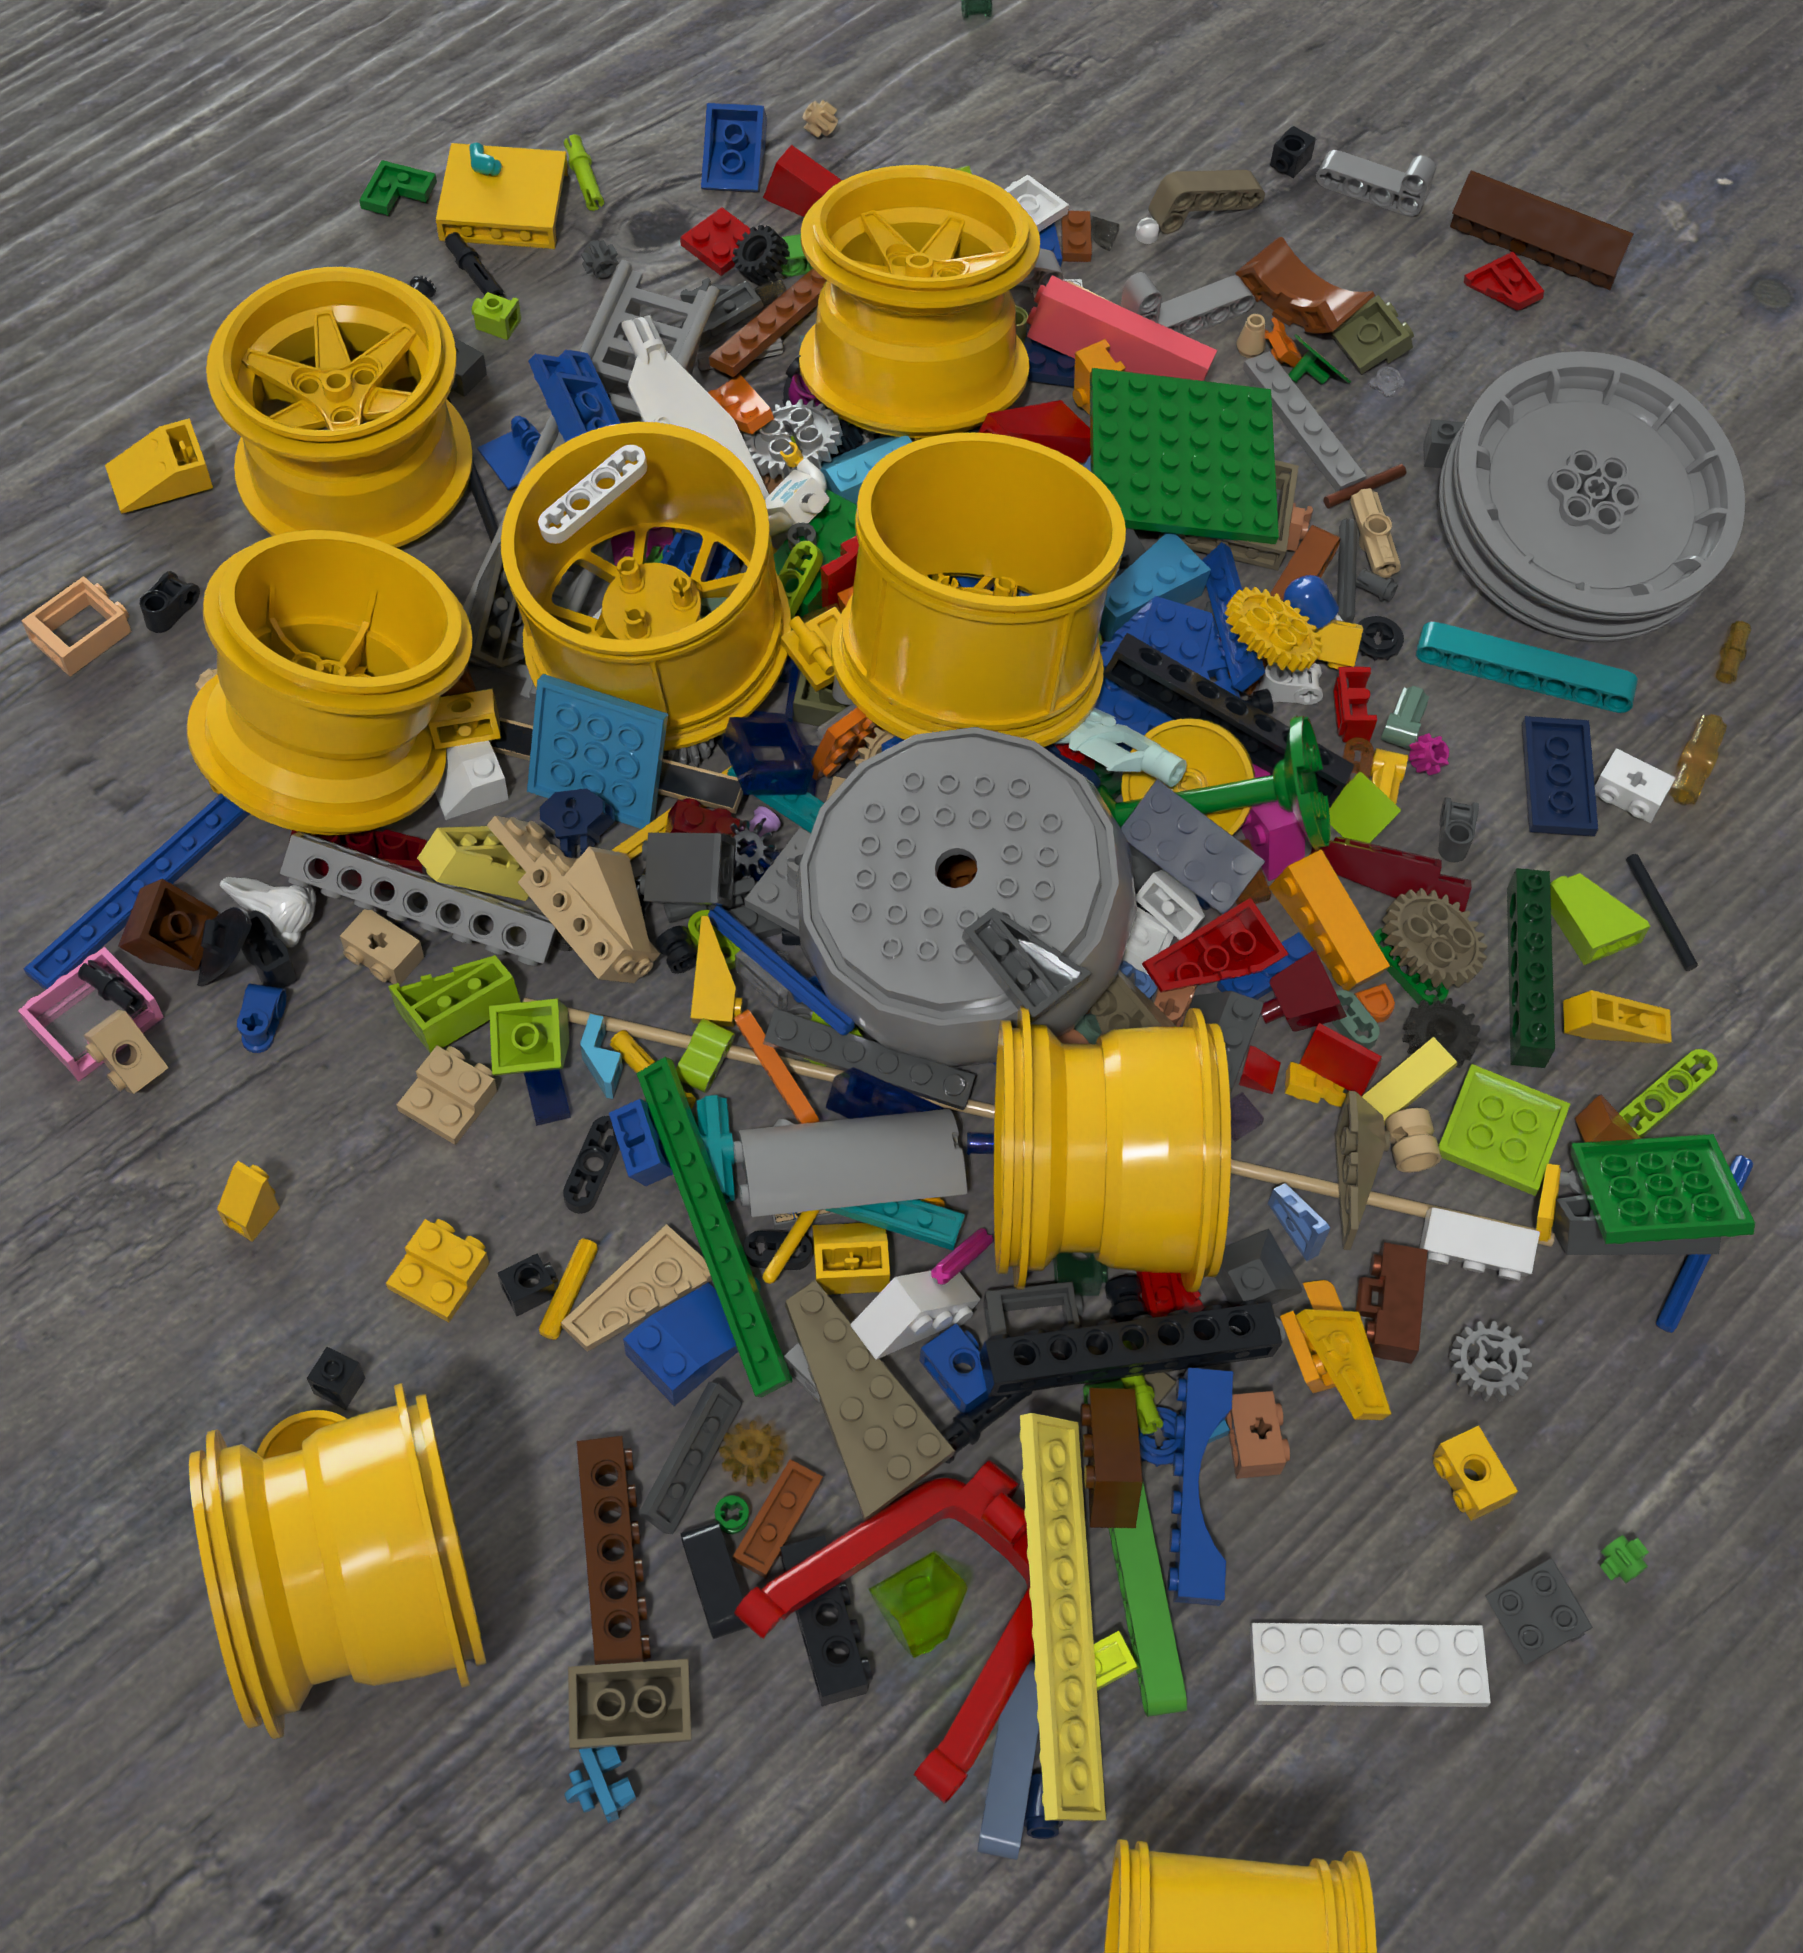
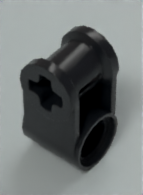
M172 571L165 572L158 582L140 598L139 604L146 627L155 633H163L171 629L186 611L196 604L200 594L199 586L194 583L187 584L178 579L177 574Z

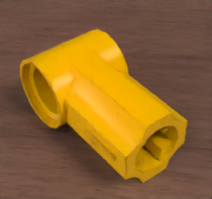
M1376 748L1369 776L1372 777L1371 781L1396 804L1399 786L1403 781L1407 767L1408 755Z

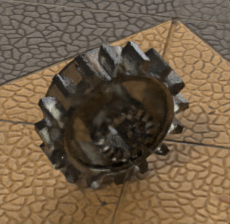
M1434 997L1431 1005L1422 1000L1418 1009L1412 1007L1403 1025L1405 1034L1402 1040L1409 1043L1408 1054L1415 1053L1434 1037L1457 1061L1456 1067L1461 1068L1465 1059L1469 1061L1472 1059L1480 1042V1038L1477 1037L1480 1026L1471 1025L1475 1018L1474 1013L1465 1015L1463 1013L1465 1005L1461 1004L1455 1008L1452 1006L1453 1001L1451 998H1448L1445 1004H1441L1439 998Z

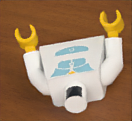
M789 442L793 453L786 455L783 451H780V454L787 466L797 467V470H793L765 499L771 535L786 533L796 523H809L822 511L830 500L825 493L827 486L824 474L808 459H803L801 451L794 442Z

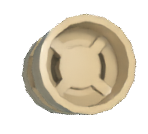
M1424 1108L1405 1109L1392 1114L1386 1119L1385 1126L1386 1130L1390 1131V1143L1394 1144L1392 1153L1397 1170L1409 1173L1429 1169L1441 1161L1442 1157L1437 1139L1432 1136L1434 1127L1428 1110Z

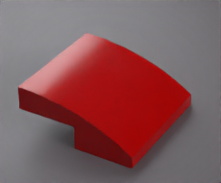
M857 535L840 544L841 556L821 567L822 607L826 611L833 607H836L838 610L840 607L837 593L854 586L859 548Z

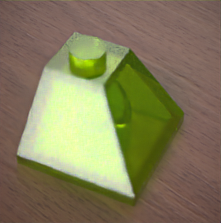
M934 1551L869 1588V1592L898 1642L913 1658H916L921 1654L929 1653L936 1645L948 1639L968 1587L966 1582Z

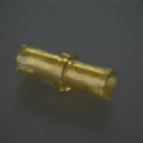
M1735 621V624L1732 623L1727 643L1722 645L1720 651L1722 659L1716 673V678L1722 683L1730 684L1732 681L1735 682L1740 663L1745 660L1747 654L1745 646L1751 632V626L1746 622Z

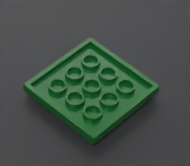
M1714 1134L1572 1143L1571 1157L1605 1244L1754 1235L1755 1221Z

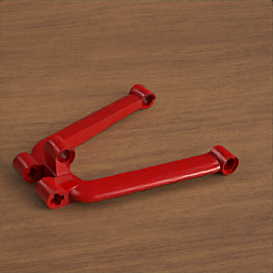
M991 1460L987 1461L967 1484L947 1477L935 1478L923 1483L773 1579L762 1589L759 1587L752 1589L743 1598L734 1612L735 1616L760 1638L764 1639L781 1618L785 1620L791 1613L934 1523L946 1518L959 1521L977 1533L1004 1556L1025 1579L1027 1591L944 1740L924 1759L914 1773L917 1780L944 1804L951 1799L968 1777L966 1773L973 1766L1035 1653L1032 1638L1033 1620L1032 1603L1029 1595L1030 1571L1027 1558L1028 1539L1027 1523L1024 1515L1025 1510L1011 1499L1020 1484Z

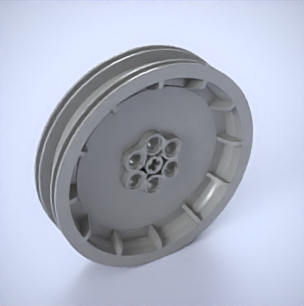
M1576 351L1549 354L1526 361L1504 373L1483 392L1473 406L1465 423L1456 434L1448 449L1440 475L1439 502L1444 529L1454 554L1473 582L1493 602L1519 620L1542 631L1574 640L1609 642L1636 638L1656 631L1677 619L1696 601L1704 589L1725 567L1737 546L1744 522L1745 491L1740 466L1728 438L1714 417L1686 389L1662 373L1633 360L1605 353Z

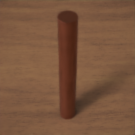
M1399 464L1324 497V504L1327 508H1331L1350 500L1351 496L1358 493L1361 489L1371 488L1373 490L1405 476L1406 468L1403 464Z

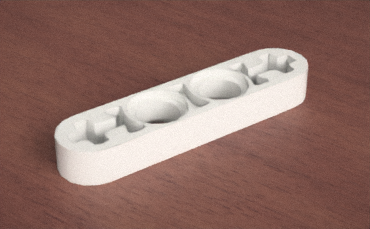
M637 445L623 446L547 508L538 520L542 537L549 543L557 544L564 542L638 481L647 471L645 452ZM629 460L631 462H634L637 460V464L633 465L632 463H628L626 465L625 461ZM603 478L615 480V484L609 489L597 487V483ZM578 499H586L590 502L589 506L584 510H575L571 507L573 502ZM554 523L558 525L561 523V527L558 529L554 526L549 528V524Z

